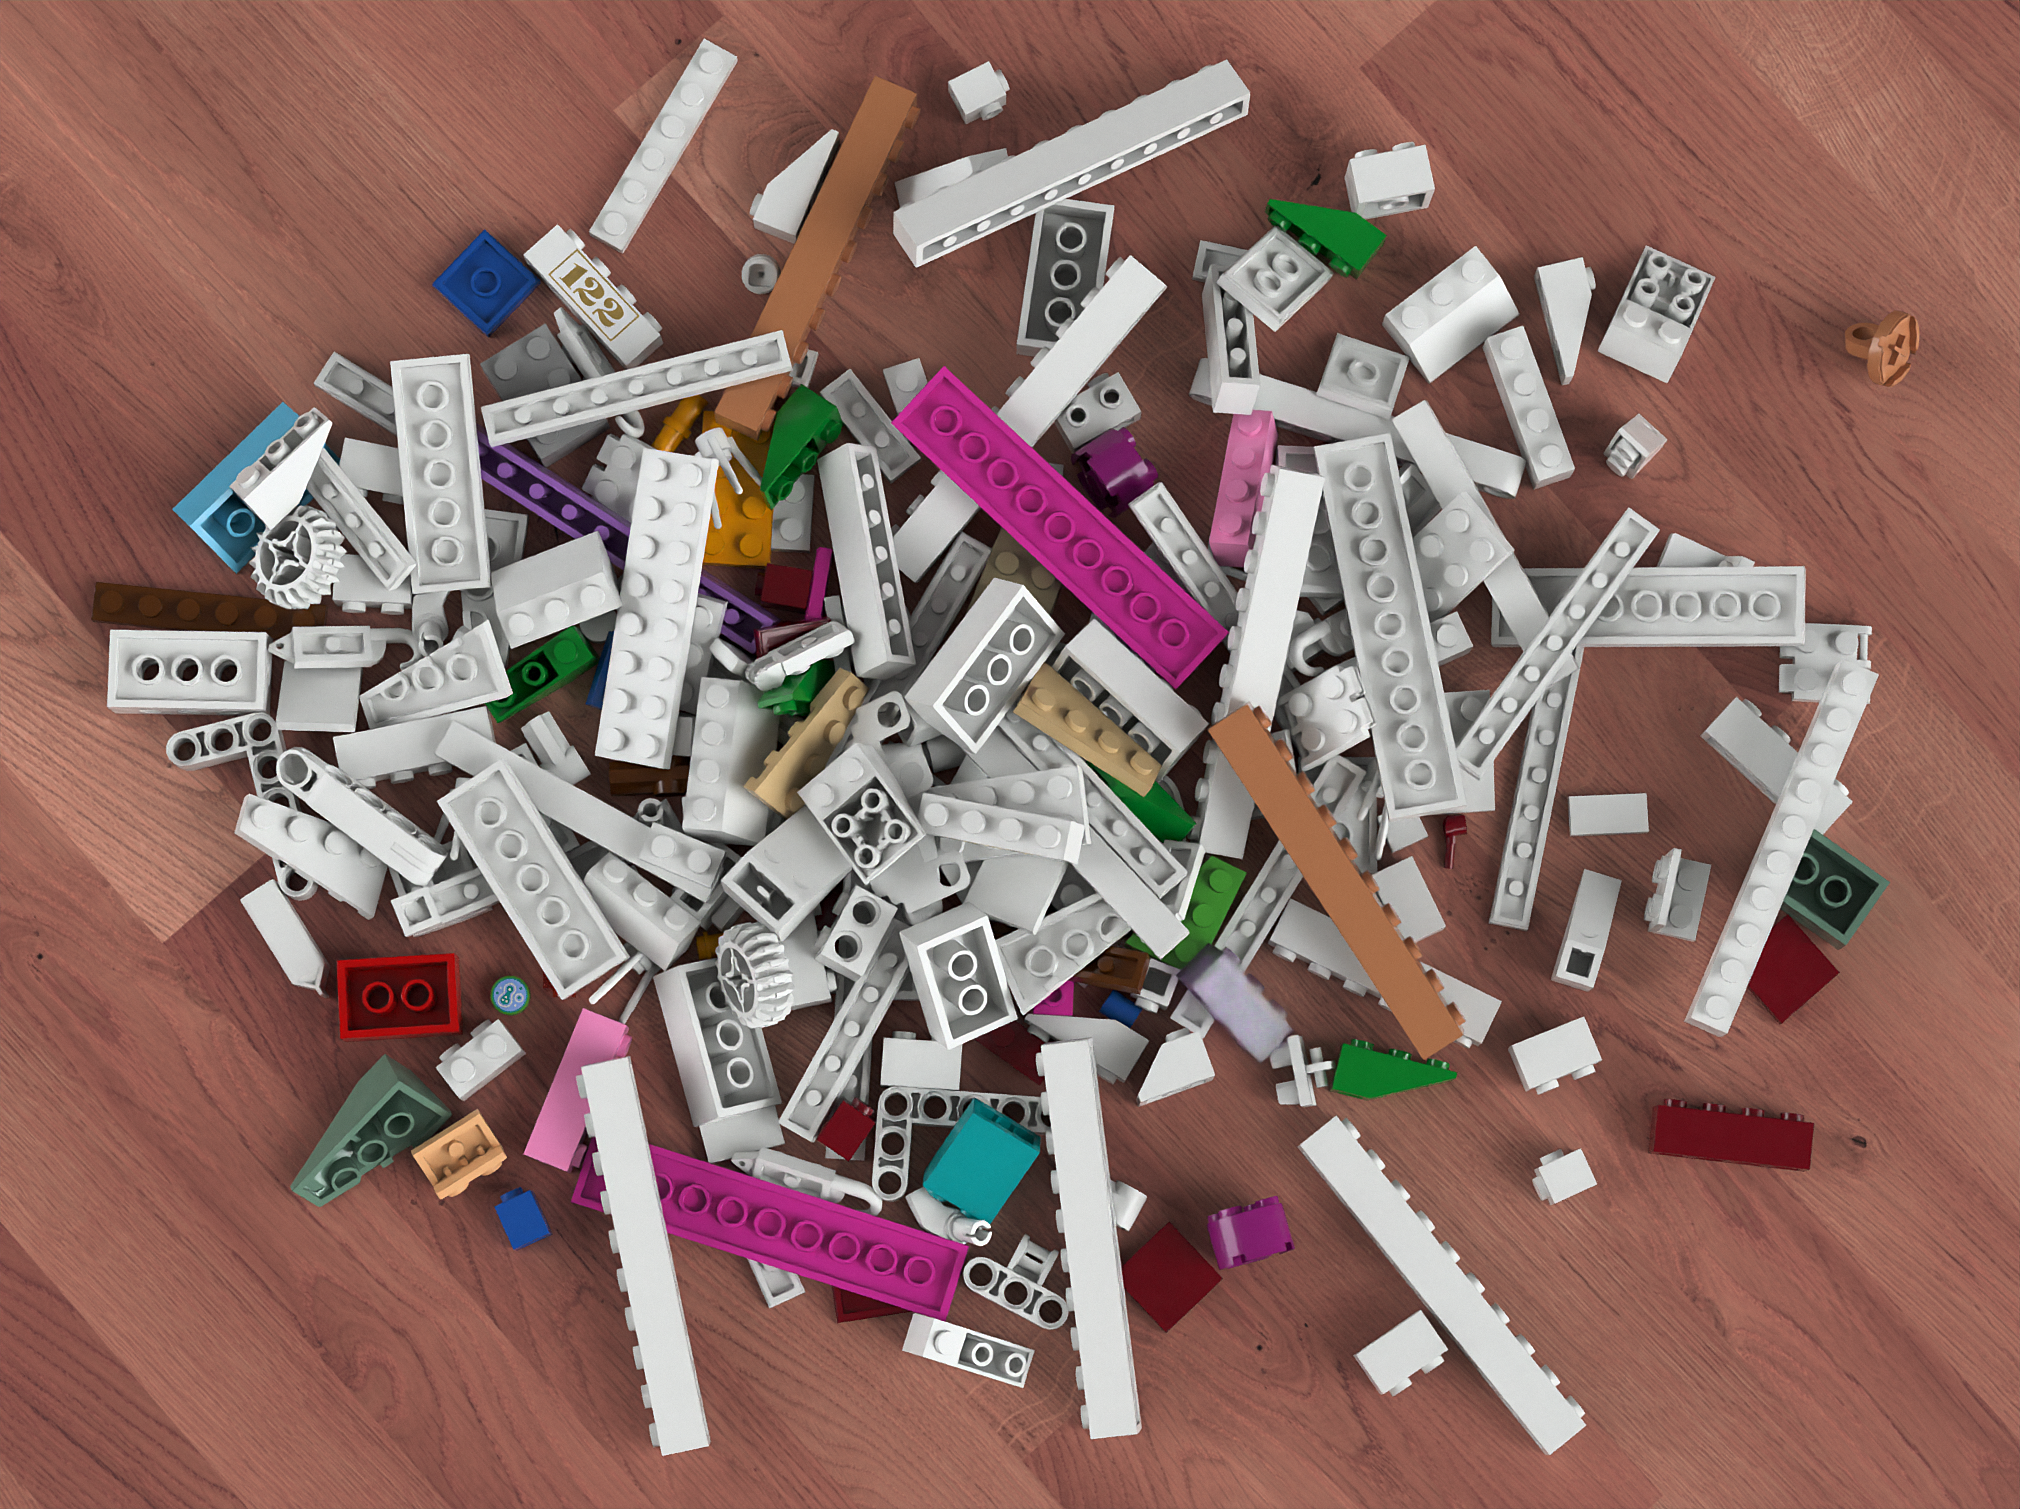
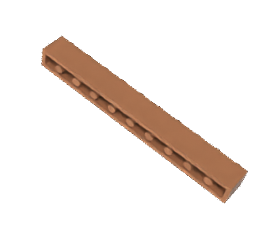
M874 76L750 336V338L782 330L792 368L795 363L801 365L809 348V343L805 342L811 329L818 330L825 314V309L821 308L827 295L830 297L834 296L841 281V276L837 273L843 262L849 263L856 250L857 242L853 241L859 228L865 230L873 213V209L869 207L874 195H882L889 179V175L885 174L890 161L897 163L905 145L901 138L906 128L910 130L914 128L921 109L917 107V93L877 76ZM791 371L726 387L714 412L716 423L758 441L762 431L768 433L775 421L777 411L773 410L778 398L784 399L790 390L793 382V377L789 376Z
M1249 701L1210 726L1208 731L1423 1060L1463 1036L1464 1029L1461 1024L1465 1023L1466 1019L1455 1002L1449 1005L1446 1003L1440 993L1445 988L1435 971L1430 969L1426 972L1418 960L1423 954L1411 936L1405 939L1397 928V925L1402 922L1390 903L1383 906L1375 893L1380 888L1368 870L1361 873L1354 862V859L1358 857L1356 850L1347 837L1340 840L1332 827L1337 822L1327 806L1323 804L1318 807L1310 795L1315 791V788L1303 771L1297 774L1291 766L1289 760L1294 757L1282 738L1277 741L1274 740L1267 729L1272 723L1260 705L1254 708Z

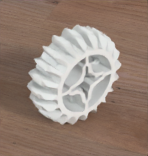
M308 505L296 506L274 528L270 529L265 525L266 529L264 532L256 533L260 540L257 546L250 547L256 555L249 564L255 568L251 578L258 583L256 590L265 595V599L286 609H308L310 604L321 603V595H331L330 585L334 582H340L336 574L338 569L345 567L340 562V557L347 551L340 546L345 537L338 532L335 521L330 519L326 512Z
M747 922L725 930L723 936L719 937V946L715 950L718 957L715 965L718 968L719 974L717 978L721 983L720 991L726 997L725 1004L731 1006L732 1015L738 1017L740 1023L747 1025L750 1029L778 1024L779 1021L785 1020V1016L791 1012V1004L794 1003V997L791 992L795 989V986L791 982V975L793 973L789 969V959L785 957L784 946L778 944L777 935L771 933L765 925H761L759 922Z

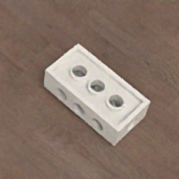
M110 630L107 707L114 713L244 716L263 712L270 715L272 653L268 652V646L273 643V639L266 632ZM151 665H159L158 675L152 680H144L145 670ZM191 665H198L197 676L190 681H183L184 670ZM229 666H237L235 678L231 681L223 682L221 680L223 670Z

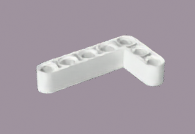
M256 712L178 732L168 740L166 754L169 760L185 771H194L248 757L257 796L272 802L279 797H286L289 800V808L302 812L298 796L284 787L277 776L267 779L262 775L263 765L270 760L278 761L279 757L286 751L282 730H277L276 721L269 714ZM261 723L270 724V736L264 741L254 740V728ZM222 733H232V746L225 751L217 750L215 747L217 737ZM186 742L194 743L196 749L194 756L186 761L179 760V747ZM272 858L279 886L289 897L302 901L311 898L316 893L318 884L311 879L308 880L304 889L292 891L289 887V880L296 869L280 859L275 860Z
M899 1086L884 1090L878 1101L872 1186L876 1195L883 1201L894 1202L901 1199L906 1193L909 1179L913 1125L954 1128L963 1114L965 1104L972 1101L975 1097L1000 1113L1008 1104H1019L1025 1113L1024 1119L1019 1124L1037 1135H1046V1131H1051V1127L1046 1126L1041 1120V1097ZM892 1095H901L907 1101L906 1111L899 1116L890 1115L885 1110V1102ZM935 1097L942 1099L947 1106L945 1114L937 1119L929 1118L924 1112V1105L927 1100ZM889 1134H898L904 1140V1148L897 1155H889L882 1149V1141ZM886 1173H895L901 1179V1187L894 1194H885L879 1188L880 1178Z

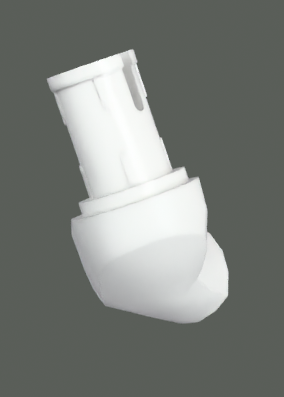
M450 591L420 593L413 596L412 634L419 642L420 653L425 657L436 651L437 648L443 647V641L448 636L449 629L443 605Z
M925 1187L905 1196L919 1226L928 1233L961 1244L969 1242L983 1246L989 1242L992 1231L982 1230V1228H991L988 1222L967 1218L960 1209L943 1205L939 1200L933 1198Z

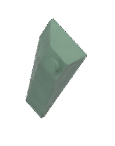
M384 1054L358 1081L291 1184V1190L316 1206L321 1207L359 1184L361 1176L378 1165L385 1168L394 1162L392 1158L394 1155L411 1145L413 1148H416L427 1141L452 1116V1113L410 1069Z

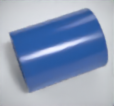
M1113 990L1099 1012L1107 1018L1117 1020L1131 1028L1141 1013L1142 1008L1136 1006L1134 1002L1116 990Z

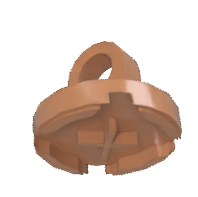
M1894 310L1884 318L1880 325L1857 323L1848 327L1845 331V349L1854 356L1868 360V375L1873 383L1893 387L1901 382L1909 372L1911 364L1907 363L1910 353L1915 355L1918 350L1920 337L1918 321L1914 316H1910L1911 314Z

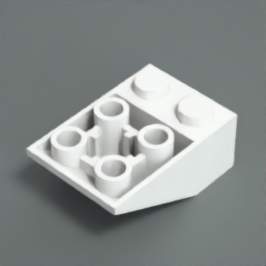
M1645 246L1599 346L1598 352L1668 383L1683 354L1715 277L1649 246Z
M855 742L797 792L865 885L869 884L926 835L898 781L873 746Z
M804 806L750 849L721 879L724 892L761 925H765L771 933H775L777 939L782 943L853 867L813 813Z

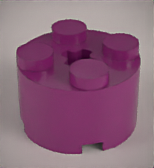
M1125 427L1118 431L1110 428L1071 455L1072 465L1079 462L1082 472L1077 474L1081 485L1101 510L1107 506L1112 510L1108 515L1111 518H1116L1130 509L1128 504L1153 487V481L1159 477L1154 465L1147 458L1142 460L1134 448L1136 446L1134 437Z
M1278 1196L1265 1198L1243 1207L1244 1212L1241 1205L1207 1216L1209 1223L1206 1225L1219 1270L1267 1259L1272 1254L1279 1253L1280 1255L1295 1249L1283 1204L1279 1203Z

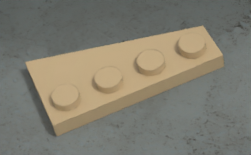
M1046 662L1042 664L1028 683L1013 711L1016 715L1143 797L1152 788L1162 767L1158 761Z
M839 668L811 702V713L805 720L794 723L787 732L790 736L787 743L779 752L772 750L763 761L766 769L757 779L751 776L743 787L783 819H789L805 804L797 792L825 769L826 763L837 744L844 737L845 730L855 715L856 709L861 707L864 697L870 688L851 672Z

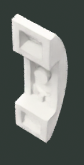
M479 868L429 888L425 886L391 900L405 937L442 926L500 902Z

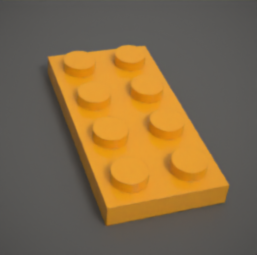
M704 411L702 434L711 429L721 427L727 438L733 437L740 451L758 471L759 475L763 477L775 421L768 433L762 431L757 441L716 423L715 411ZM731 453L732 459L729 461V464L743 492L741 494L735 493L722 467L719 466L714 491L722 527L720 529L714 527L712 515L710 514L702 565L766 569L767 563L771 562L773 509L771 510L767 507L761 494L760 486Z

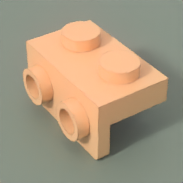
M478 1109L411 1150L413 1157L431 1182L439 1199L460 1194L468 1187L470 1181L481 1174L483 1176L492 1174L500 1168L502 1161L507 1158L501 1143Z

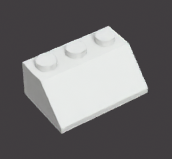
M1474 246L1388 312L1384 317L1382 326L1405 355L1410 357L1409 360L1430 384L1485 342L1487 337L1494 335L1519 316L1520 313L1500 275L1480 250Z
M599 531L491 572L496 612L511 649L612 611L623 605L620 598L621 586Z

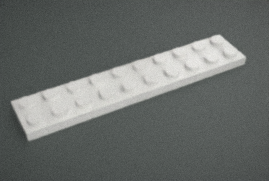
M1391 432L1314 446L1318 473L1325 477L1322 493L1358 671L1366 690L1363 696L1365 699H1369L1377 720V725L1370 728L1388 820L1393 822L1466 808L1467 802Z

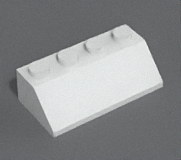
M993 578L904 699L926 723L968 752L976 755L1065 633L1024 585Z
M1095 619L1064 647L1052 666L1056 672L1162 765L1155 780L1157 783L1166 776L1209 725L1198 709L1188 705L1174 692L1172 686L1167 681L1159 678L1145 665L1139 655L1130 652L1116 639L1115 634L1109 628L1102 626Z
M701 677L682 825L685 835L704 842L749 846L757 845L766 837L769 807L743 787L751 776L757 779L766 769L763 761L772 750L776 751L781 715H774L773 710L758 708L757 702L765 690L762 691L755 685L740 680Z
M718 958L679 965L653 976L694 1127L782 1103L762 1028L750 1029L747 1025H742L738 1017L732 1015L731 1006L725 1004L726 997L720 991L721 983L717 978L719 974L718 968L715 965V961Z

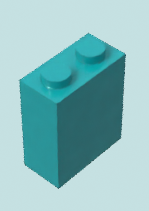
M974 1097L925 1168L923 1187L926 1188L933 1198L942 1202L947 1200L959 1207L962 1214L967 1218L984 1220L991 1224L1039 1155L1041 1136Z

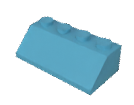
M284 402L264 419L172 509L236 574L256 555L250 547L258 545L260 539L256 533L264 532L266 527L229 486L237 479L238 474L244 468L254 464L265 453L266 448L273 441L284 436L300 417ZM324 443L323 448L339 466L340 458ZM305 489L301 501L297 505L298 507L300 505H307L314 498L307 489Z

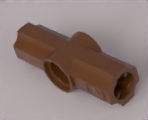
M672 755L670 769H661L625 761L609 762L611 796L652 794L654 797H677L686 795L691 757Z

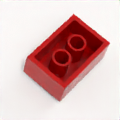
M455 953L336 960L341 1040L345 1042L463 1035L460 960Z

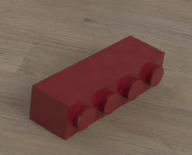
M1664 1099L1663 1105H1656L1652 1110L1648 1154L1805 1172L1810 1170L1814 1123L1804 1122V1115L1782 1112L1780 1119L1765 1117V1110L1742 1108L1741 1114L1726 1113L1725 1105L1703 1103L1702 1110L1687 1108V1101Z

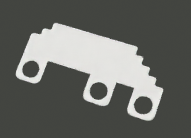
M892 691L857 708L856 714L859 721L851 726L850 730L853 740L845 743V749L850 748L855 742L873 746L895 776L907 799L930 789L933 785V776L924 754L914 752L888 765L880 744V740L907 728L910 724V715L903 696L897 691ZM886 702L896 703L901 710L899 722L892 727H885L878 720V710ZM908 763L919 764L924 772L921 784L914 788L906 787L900 778L901 770ZM916 843L870 883L875 896L882 898L887 895L893 905L904 903L906 911L911 914L965 889L970 884L971 878L964 858L959 851H949L925 863L918 843ZM946 861L957 863L961 870V877L953 886L942 885L937 877L938 868Z

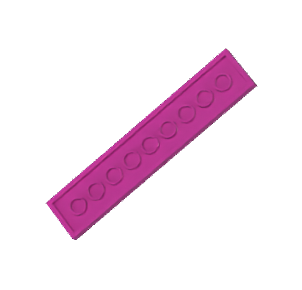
M945 366L938 371L891 422L1175 690L1228 635L1229 632Z
M594 1136L591 1138L571 1202L604 1212L600 1192L606 1191L604 1175L597 1176L594 1168L592 1153L599 1152L596 1137ZM649 1144L667 1233L946 1322L969 1246Z

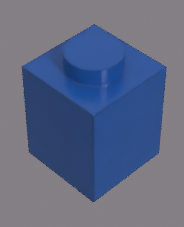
M519 1187L500 1196L502 1203L494 1207L513 1250L518 1251L553 1235L533 1191L524 1192L522 1187Z

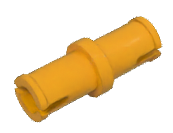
M700 395L683 398L672 415L664 418L662 421L664 427L651 446L657 450L674 453L683 438L688 439L691 435L689 429L704 407L707 406L708 401Z

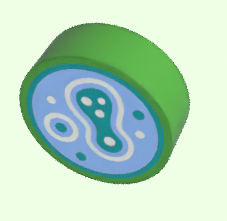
M516 976L500 978L491 989V1002L504 1015H518L530 1003L531 993L528 985Z

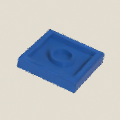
M484 229L432 283V286L489 338L541 284V281Z

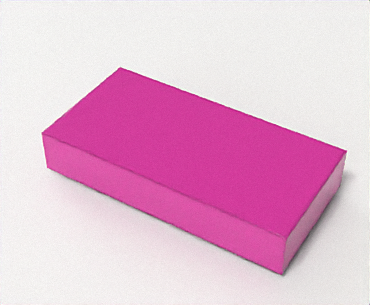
M819 547L816 551L804 620L823 617L825 608L824 597H827L834 557L833 549Z

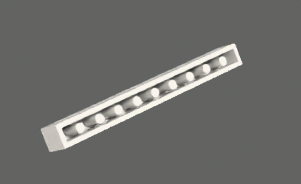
M1227 59L1215 65H1207L1200 69L1198 73L1183 80H1174L1157 92L1150 95H1141L1132 103L1122 108L1106 111L1098 119L1085 125H1076L1061 136L1050 141L1043 140L1026 152L1017 156H1008L999 164L989 169L975 171L965 180L951 186L940 187L932 195L917 202H908L894 212L893 234L917 268L1248 115L1250 91Z
M1131 255L1126 260L1119 257L1105 274L1110 279L1101 290L1094 287L1080 304L1085 308L1076 320L1069 317L1055 333L1060 339L1051 350L1044 346L1034 357L1030 364L1035 369L1025 380L1019 376L1005 393L1010 398L1003 407L999 409L994 406L991 409L1031 447L1037 443L1168 287ZM941 469L930 482L935 488L929 495L924 498L920 494L908 507L906 513L910 517L900 528L895 524L891 528L898 569L915 583L924 577L956 539L960 531L962 532L981 509Z
M1271 464L1270 473H1265L1260 489L1261 496H1264L1261 512H1256L1253 520L1252 533L1256 535L1253 550L1249 549L1245 557L1244 572L1248 573L1245 588L1239 589L1236 599V610L1240 612L1237 626L1231 627L1228 636V649H1231L1229 663L1223 665L1220 673L1219 685L1223 687L1220 703L1216 702L1213 707L1212 725L1249 701L1254 708L1260 705L1272 723L1325 477L1317 473ZM1212 738V741L1208 740L1206 742L1203 753V762L1207 763L1204 778H1199L1195 790V800L1199 801L1196 816H1191V818L1196 822V825L1189 832L1187 838L1191 839L1190 843L1202 844L1206 853L1243 859L1255 802Z
M1842 659L1835 665L1684 1022L1718 1037L1728 1033L1879 674L1845 659Z
M1090 1037L1048 1042L1041 1045L1040 1053H1036V1066L1038 1075L1045 1076L1047 1092H1041V1106L1043 1115H1050L1051 1131H1046L1047 1151L1049 1155L1055 1154L1056 1170H1051V1184L1053 1193L1060 1194L1061 1209L1056 1210L1057 1229L1059 1233H1065L1066 1248L1061 1249V1263L1063 1272L1070 1273L1071 1288H1066V1303L1068 1311L1075 1312L1076 1327H1071V1342L1073 1350H1079L1081 1366H1076V1381L1078 1390L1085 1391L1086 1405H1081L1083 1429L1090 1430L1091 1439L1134 1435L1139 1433L1142 1425L1093 1039Z
M626 1056L584 1065L581 1067L582 1075L576 1076L580 1098H587L590 1113L584 1114L589 1138L596 1137L599 1151L592 1153L596 1175H604L606 1191L600 1192L605 1215L612 1214L615 1229L608 1231L613 1254L620 1252L623 1268L617 1269V1278L620 1291H628L631 1307L625 1308V1316L629 1331L636 1330L639 1345L633 1347V1354L637 1370L644 1369L647 1384L641 1385L645 1409L652 1408L655 1423L649 1424L653 1447L660 1446L662 1456L707 1447L711 1440L631 1057Z
M1335 1116L1301 1143L1298 1149L1543 1453L1551 1455L1586 1426L1581 1419L1585 1415L1584 1410L1571 1395L1566 1399L1556 1388L1560 1381L1546 1364L1541 1368L1531 1357L1535 1352L1533 1347L1522 1334L1516 1337L1506 1326L1510 1321L1508 1316L1497 1303L1491 1306L1481 1295L1485 1288L1472 1272L1466 1275L1456 1264L1460 1257L1449 1243L1444 1241L1440 1244L1432 1235L1431 1231L1435 1229V1226L1421 1210L1415 1213L1406 1202L1410 1195L1396 1179L1390 1183L1381 1171L1386 1166L1372 1149L1365 1152L1357 1142L1361 1135L1347 1118L1340 1121Z

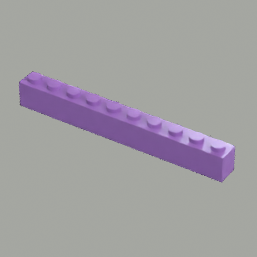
M476 423L481 479L574 539L599 531L610 561L624 570L631 522L509 443L491 447L486 429ZM702 568L698 593L728 602L720 633L751 653L756 654L754 629L777 625L782 619Z

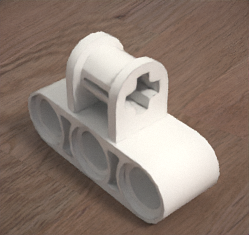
M1024 1234L1007 1268L985 1257H976L965 1266L963 1272L965 1284L970 1290L1047 1330L1057 1329L1067 1320L1069 1312L1065 1300L1042 1287L1059 1251L1054 1249L1050 1252L1031 1242L1030 1236ZM1028 1253L1034 1256L1035 1258L1041 1260L1043 1263L1040 1264L1035 1260L1027 1257L1025 1254ZM977 1264L987 1265L992 1271V1280L985 1286H976L970 1280V1270ZM1013 1282L1021 1283L1027 1290L1026 1300L1019 1305L1010 1304L1004 1296L1005 1288ZM1046 1301H1055L1062 1308V1316L1059 1321L1047 1323L1041 1319L1039 1309Z

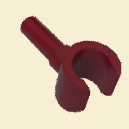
M1462 814L1450 815L1443 820L1442 826L1446 837L1444 868L1453 869L1455 836L1467 834L1466 819Z

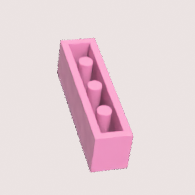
M1252 410L1251 415L1233 414L1209 539L1213 558L1219 566L1244 567L1248 550H1253L1256 535L1252 533L1253 520L1256 512H1261L1264 496H1261L1260 493L1261 482L1264 474L1270 473L1278 440V432L1272 411Z
M582 1009L524 1155L568 1173H571L573 1166L580 1168L588 1146L583 1145L587 1134L584 1114L590 1113L588 1099L580 1098L576 1076L582 1075L581 1067L584 1065L625 1057L632 1041V1037L627 1035L629 1031L627 1025L587 1009Z

